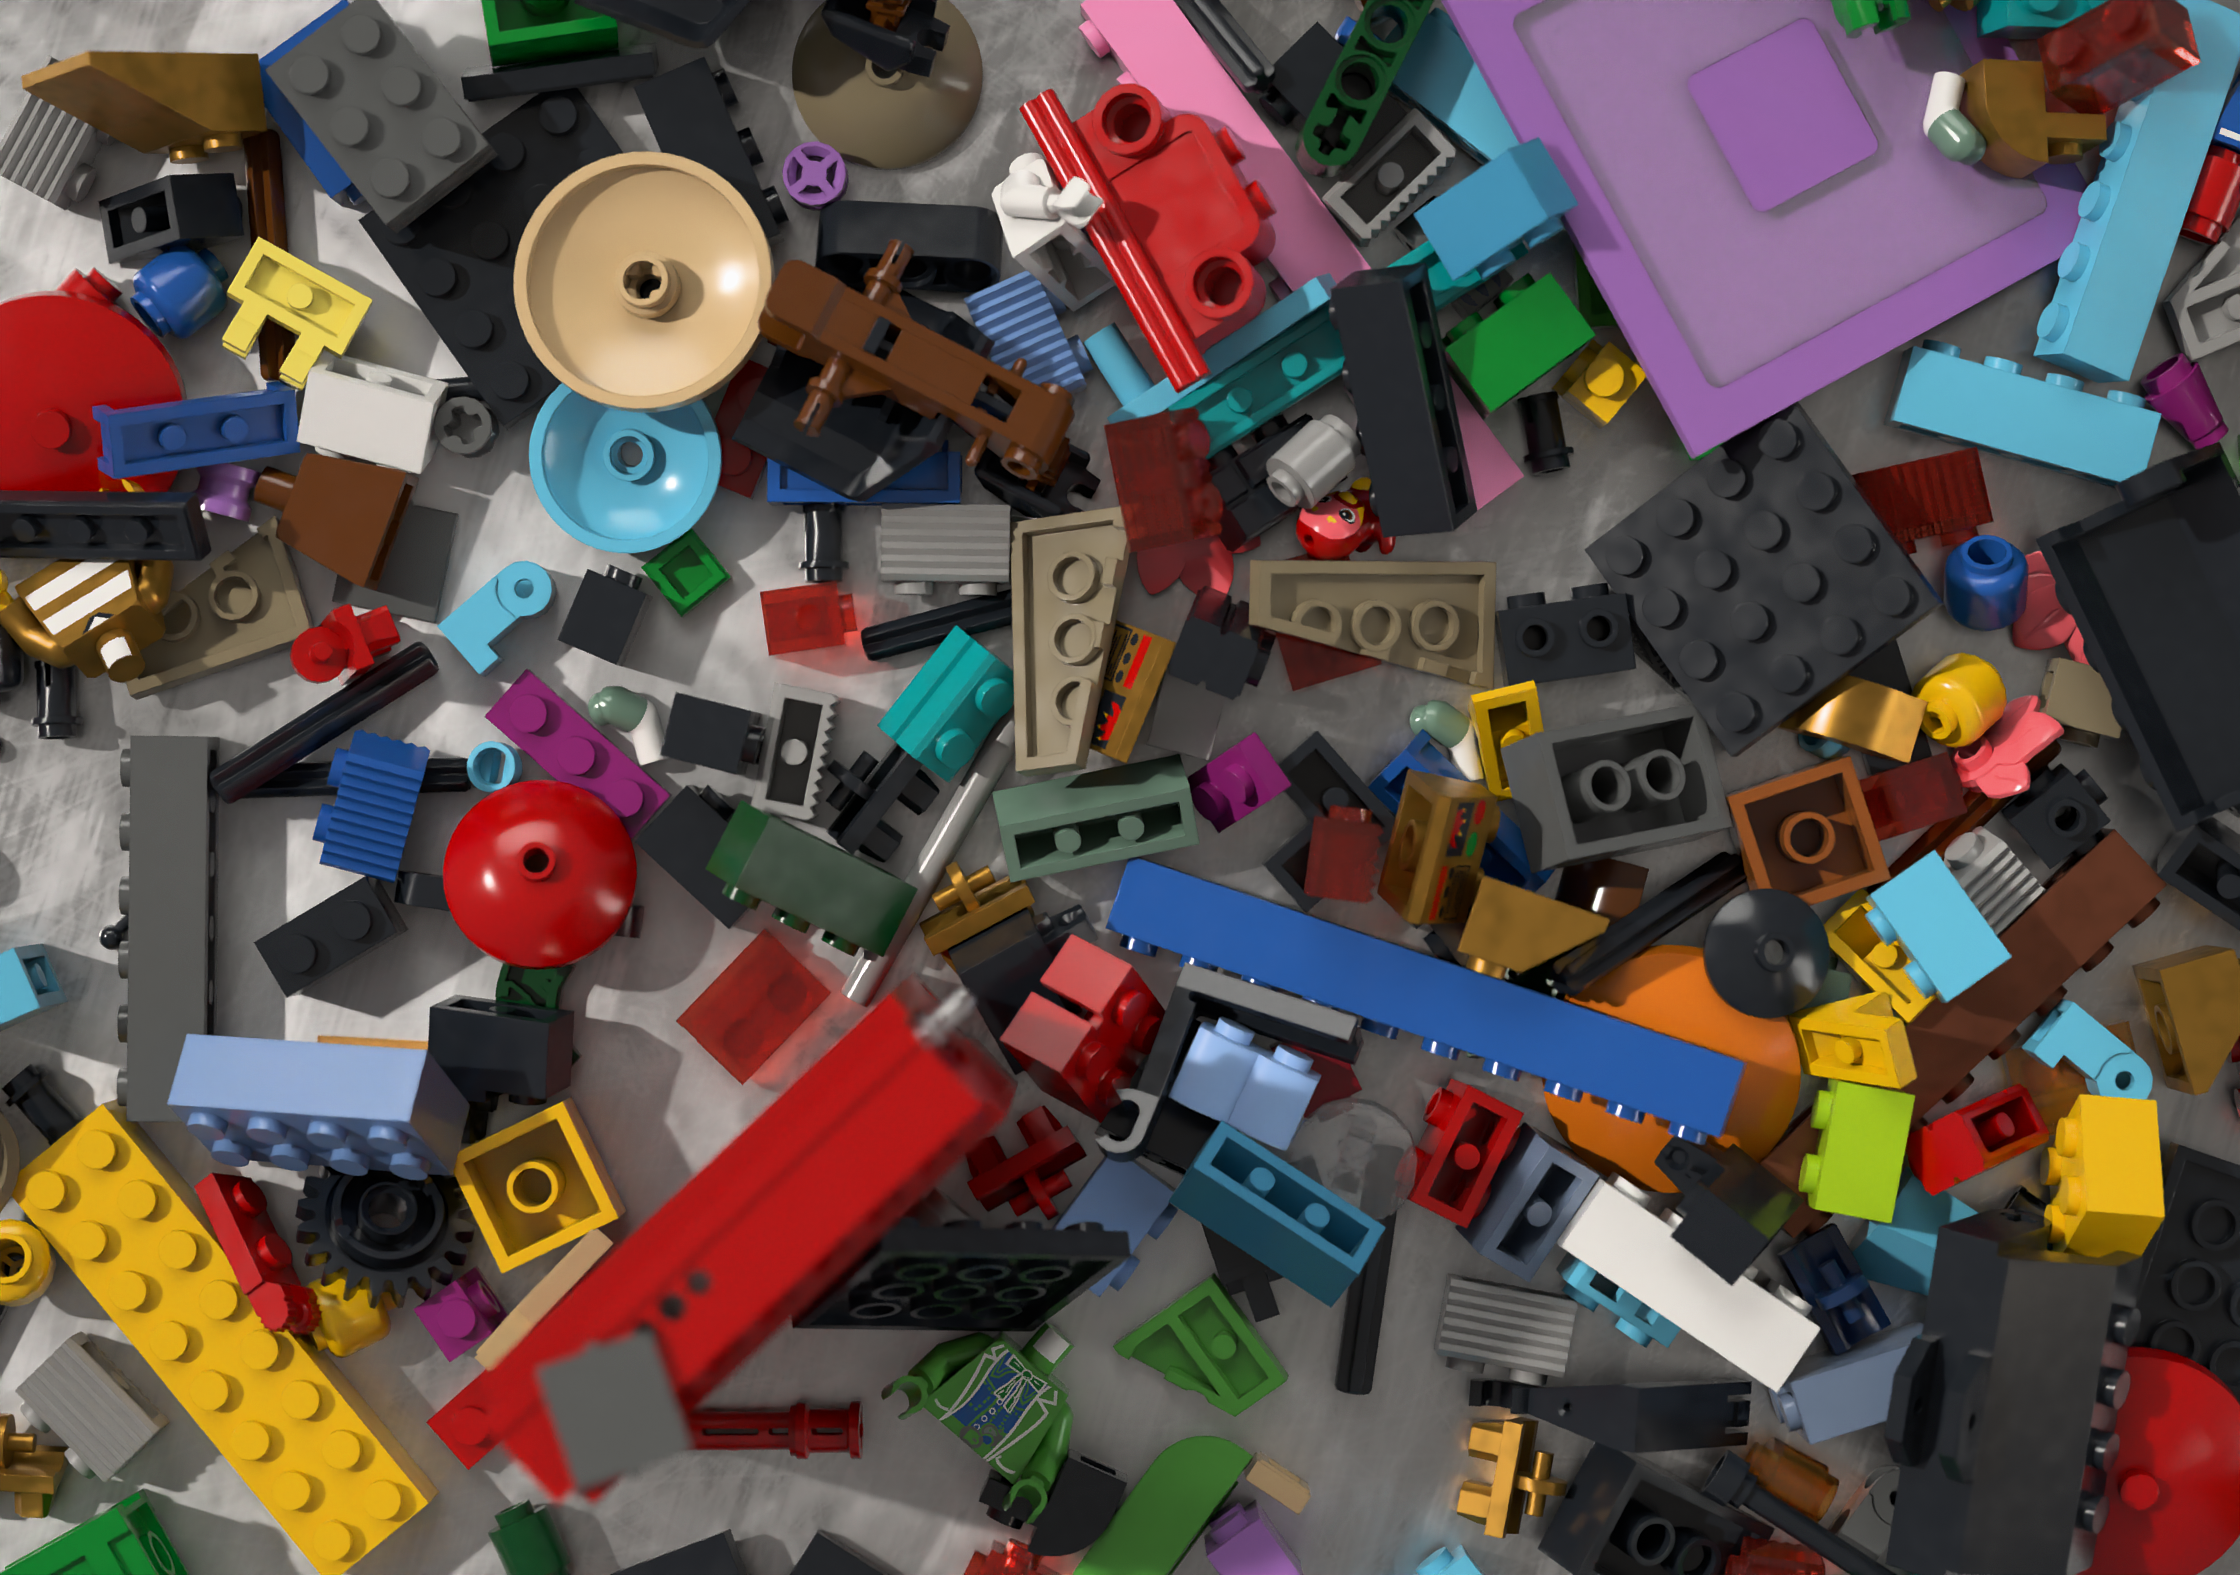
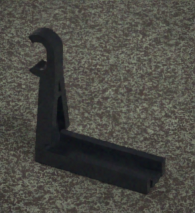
M1185 962L1137 1089L1126 1088L1117 1090L1125 1111L1136 1110L1140 1113L1132 1133L1124 1141H1114L1108 1135L1096 1139L1100 1151L1105 1157L1115 1162H1130L1144 1153L1169 1098L1170 1091L1202 1025L1201 1021L1196 1020L1198 1017L1203 1016L1216 1021L1219 1020V1017H1224L1246 1026L1256 1034L1352 1065L1356 1064L1364 1044L1360 1025H1358V1017Z
M1721 1378L1635 1384L1541 1387L1508 1380L1471 1379L1469 1406L1510 1408L1511 1414H1529L1611 1449L1630 1453L1747 1445L1748 1432L1726 1429V1427L1749 1426L1751 1400L1728 1399V1396L1751 1394L1752 1381Z

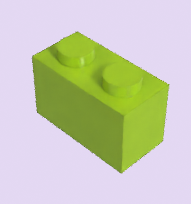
M1832 1078L1828 1079L1826 1091L1817 1090L1813 1101L1810 1122L1811 1128L1819 1129L1815 1155L1805 1154L1799 1177V1191L1807 1193L1806 1204L1815 1210L1892 1224L1915 1095L1905 1091Z

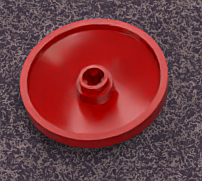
M39 291L15 296L0 302V490L99 491L101 488H105L113 492H128L122 483V479H126L139 484L145 492H168L180 470L113 479L98 470L97 457L103 456L101 425L93 419L92 406L106 405L116 410L187 400L181 375L172 357L153 332L137 318L116 305L97 297L77 292Z
M2128 1347L2125 1371L2129 1372L2130 1387L2124 1404L2118 1409L2114 1433L2118 1434L2120 1438L2119 1453L2114 1466L2107 1473L2104 1495L2109 1498V1513L2103 1529L2097 1533L2092 1567L2075 1575H2197L2218 1560L2240 1536V1402L2219 1377L2189 1358L2161 1349Z

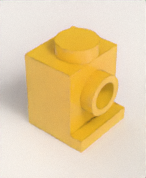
M1592 339L1551 389L1557 391L1561 398L1601 429L1609 423L1647 376L1639 365L1610 341L1602 347Z

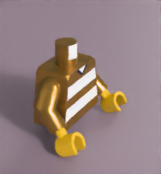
M122 479V483L128 492H145L139 484ZM101 488L99 491H109V489ZM58 559L14 586L19 595L16 599H13L7 592L9 586L8 578L5 572L0 569V624L21 649L33 658L59 669L76 665L87 678H97L107 671L109 678L114 682L123 683L137 678L145 669V661L140 651L162 638L166 630L162 610L167 606L174 576L172 560Z

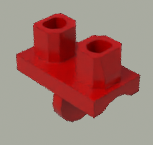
M349 603L333 609L318 627L309 628L299 634L292 644L290 659L297 675L305 681L321 684L330 682L338 677L341 686L363 676L374 665L373 659L388 654L392 650L391 646L398 644L401 640L386 605L355 616Z
M1042 1105L1023 1115L1016 1122L1029 1146L1028 1148L1007 1158L999 1141L993 1135L985 1137L966 1155L970 1173L973 1176V1179L968 1181L967 1184L975 1199L982 1203L987 1212L1008 1201L1017 1217L1037 1206L1040 1207L1048 1221L1060 1215L1052 1198L1073 1186L1064 1169L1085 1158L1087 1154L1068 1125L1063 1127L1046 1106Z

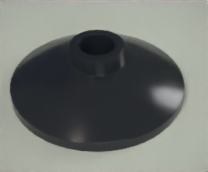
M1777 889L1750 890L1727 901L1713 916L1703 942L1704 968L1714 991L1731 1008L1756 1018L1783 1017L1803 1008L1821 989L1830 962L1829 940L1818 915L1800 898ZM1771 940L1778 942L1783 950L1782 959L1776 965L1768 962L1764 953L1765 946Z

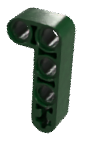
M1367 0L1298 135L1295 146L1296 157L1301 167L1309 174L1320 178L1334 177L1343 172L1351 162L1365 138L1434 0ZM1377 16L1392 18L1401 29V40L1394 43L1380 41L1371 31L1370 20ZM1353 72L1364 75L1372 85V97L1366 100L1350 98L1345 94L1341 86V76ZM1335 115H1337L1339 118L1347 121L1335 141L1336 148L1327 156L1318 151L1321 143L1319 138L1324 136Z

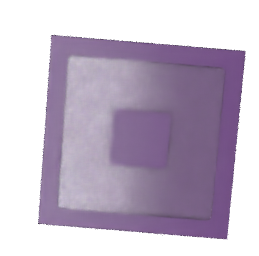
M1441 0L1519 144L1540 137L1579 203L1578 206L1561 216L1560 219L1691 459L2056 261L2074 239L2081 218L2078 214L2079 202L2085 189L2088 187L2076 163H2047L2022 179L2012 178L1992 170L1981 160L1972 165L1951 162L1942 155L1924 134L1923 119L1935 73L1944 71L1960 75L1982 59L2019 60L2008 39L1977 38V6L1964 12L1948 5L1938 12L1931 7L1928 0H1908L1911 15L1910 21L1895 29L1877 35L1874 34L1873 27L1862 30V35L1857 39H1850L1846 37L1844 28L1835 17L1831 0Z

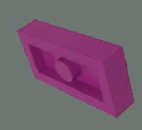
M1253 732L1187 777L1195 808L1205 819L1211 821L1218 833L1292 785L1256 732Z

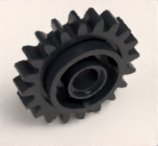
M319 1166L318 1173L320 1177H306L303 1193L308 1198L298 1200L295 1217L304 1222L298 1225L296 1242L312 1244L306 1250L304 1260L306 1267L326 1263L322 1273L321 1285L326 1287L335 1283L340 1278L346 1281L343 1293L344 1300L349 1301L356 1295L359 1289L363 1288L368 1291L367 1299L370 1308H376L383 1292H389L397 1308H403L407 1289L412 1288L421 1299L426 1301L430 1298L432 1290L431 1278L442 1285L448 1286L451 1283L454 1272L451 1264L464 1266L469 1251L464 1244L472 1242L476 1225L467 1221V1219L472 1217L473 1212L466 1198H458L463 1192L456 1177L444 1179L445 1175L428 1174V1177L424 1180H410L397 1176L391 1171L369 1169L366 1175L354 1176L341 1173L329 1166ZM377 1214H389L395 1217L400 1222V1225L394 1228H382L376 1225L371 1220V1217Z

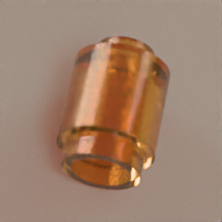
M1771 1437L1765 1445L1755 1442L1744 1458L1745 1461L1751 1464L1749 1471L1758 1476L1757 1484L1817 1523L1824 1517L1839 1487V1479L1828 1473V1465L1776 1437Z

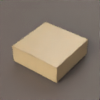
M1261 1451L1260 1453L1256 1452L1253 1455L1252 1462L1244 1469L1245 1479L1299 1515L1311 1497L1308 1483Z

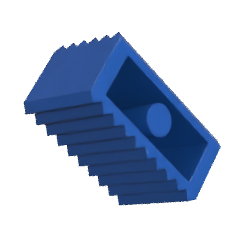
M361 729L355 730L349 750L336 748L327 785L339 788L335 805L322 803L312 838L314 841L324 843L319 864L395 883L430 750L427 747H417L413 743L405 744L400 739L392 740L388 736L379 737L376 733L367 734Z

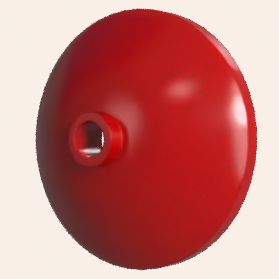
M530 780L508 785L491 793L474 805L456 827L446 850L443 866V885L448 907L456 924L466 938L480 951L501 963L513 967L546 970L568 966L589 957L607 944L617 933L627 918L634 901L637 886V863L635 851L625 826L615 812L601 799L569 783L554 780ZM535 854L544 855L549 859L546 869L539 873L529 872L525 868L527 859Z

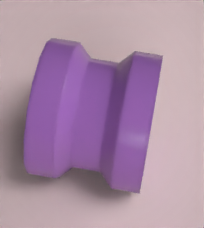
M818 141L806 142L794 148L785 159L782 169L784 185L792 199L802 208L821 211L827 204L841 201L845 196L849 184L848 170L839 152L830 145Z
M229 463L196 467L200 480L197 489L192 492H197L201 510L249 522L252 509L248 504L250 490L256 487L261 472Z

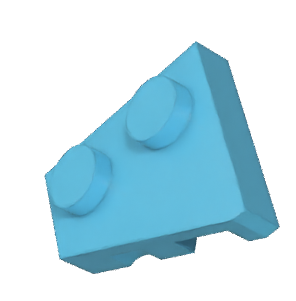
M1569 1252L1566 1253L1556 1268V1271L1567 1282L1562 1289L1564 1293L1592 1312L1601 1304L1618 1315L1620 1319L1615 1327L1645 1348L1648 1347L1652 1339L1668 1348L1681 1329Z

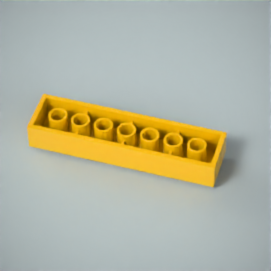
M117 1099L101 1104L19 1171L17 1183L11 1196L321 1575H342L430 1503L439 1493V1490L325 1351L320 1353L317 1351L308 1334H294L293 1331H288L287 1329L285 1332H271L269 1329L264 1328V1324L260 1323L261 1317H257L248 1296L244 1295L198 1195L138 1122H126V1107L119 1106Z

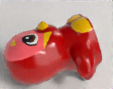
M1363 476L1355 480L1346 491H1334L1324 496L1311 509H1301L1296 523V535L1303 549L1311 556L1321 560L1336 561L1346 558L1354 550L1360 553L1366 552L1377 541L1382 555H1388L1393 551L1396 537L1383 538L1379 517L1373 514L1370 507L1369 488L1371 479L1369 477Z

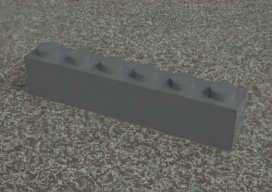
M130 736V749H123L121 753L120 778L123 787H130V813H122L119 826L122 851H129V876H123L120 880L119 909L122 915H129L128 940L120 942L118 951L119 976L121 979H128V1004L120 1005L117 1018L119 1042L127 1043V1068H120L118 1072L117 1101L119 1106L127 1107L126 1122H183L167 1103L186 1035L216 1036L219 794L212 785L209 775L219 767L220 737Z

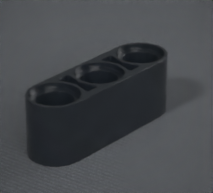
M844 200L829 203L820 211L815 267L839 279L847 287H866L864 276L867 270L877 267L891 239L902 241L892 261L893 264L896 263L905 244H908L914 250V255L900 278L902 289L979 292L999 283L1001 277L1003 228L998 214L990 209L961 205Z

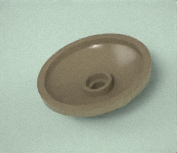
M937 0L934 17L950 25V30L943 51L935 50L937 55L930 77L909 73L897 68L892 77L884 79L874 74L873 62L831 35L821 16V10L826 3L824 1L804 25L799 35L792 61V86L795 100L806 125L821 143L828 144L839 152L842 159L858 166L875 170H900L914 167L937 157L952 146L964 133L976 112L983 82L979 46L970 25L961 12L949 0Z

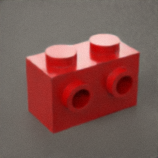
M1450 1079L1446 1089L1439 1087L1427 1104L1423 1121L1428 1123V1126L1418 1146L1411 1144L1405 1150L1397 1165L1395 1179L1400 1182L1394 1193L1467 1229L1472 1218H1476L1482 1212L1489 1199L1492 1189L1490 1181L1500 1161L1507 1159L1517 1143L1520 1134V1127L1518 1125L1524 1113L1468 1084Z

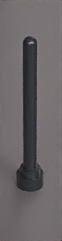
M1727 1450L1720 1457L1701 1489L1703 1495L1722 1507L1726 1506L1727 1503L1736 1509L1744 1505L1850 1575H1897L1757 1484L1758 1476L1749 1471L1751 1464L1730 1450Z

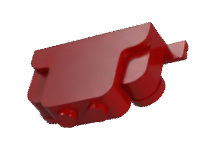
M1133 83L1112 87L1100 97L1092 111L1073 123L1052 88L1023 104L1019 110L1063 189L1075 176L1090 185L1089 193L1104 200L1084 227L1175 392L1179 394L1212 374L1202 355L1210 346L1254 320L1264 307L1266 286L1262 276L1253 267L1269 257L1276 241L1274 228L1268 219L1277 213L1275 206L1257 179L1250 184L1247 182L1238 166L1240 162L1246 159V156L1231 130L1224 126L1215 131L1204 120L1193 114H1181L1172 118L1171 114L1162 106L1159 99L1152 92L1141 85Z

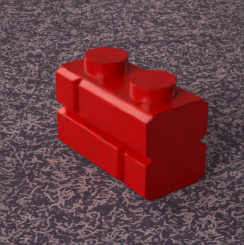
M2018 1083L1958 1109L1909 1134L1905 1151L1908 1155L1909 1166L1913 1174L1921 1181L1925 1191L1934 1196L2048 1142L2049 1131L2027 1088Z

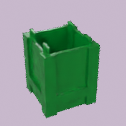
M144 1489L139 1490L7 1565L5 1570L0 1572V1575L190 1574L156 1516L155 1509Z

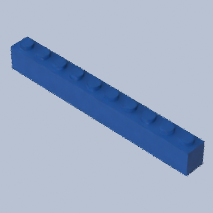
M1141 857L1128 859L1106 925V929L1122 934L1119 946L1155 957L1158 947L1182 954L1179 966L1182 968L1186 962L1217 972L1218 967L1238 973L1242 975V981L1273 991H1278V988H1282L1302 995V1000L1336 1011L1340 1008L1361 1015L1363 1018L1360 1028L1394 1040L1397 1039L1400 1029L1422 1036L1424 1039L1421 1049L1457 1061L1460 1051L1463 1050L1485 1058L1482 1070L1519 1082L1522 1071L1547 1079L1543 1091L1580 1103L1583 1093L1587 1092L1609 1100L1605 1112L1640 1124L1643 1123L1646 1113L1669 1120L1671 1122L1667 1133L1701 1145H1705L1708 1134L1718 1138L1723 1137L1748 1063Z

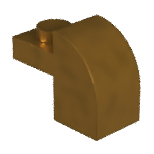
M1982 59L1960 74L1966 82L1959 111L1975 126L1976 131L1982 134L1987 142L1985 154L1980 160L1986 166L2002 175L2022 179L2047 163L2070 164L2083 160L2084 153L2107 140L2106 115L2046 112L2044 62Z
M1847 675L1777 728L1832 741L1868 755L1909 764L1928 702L1892 688Z

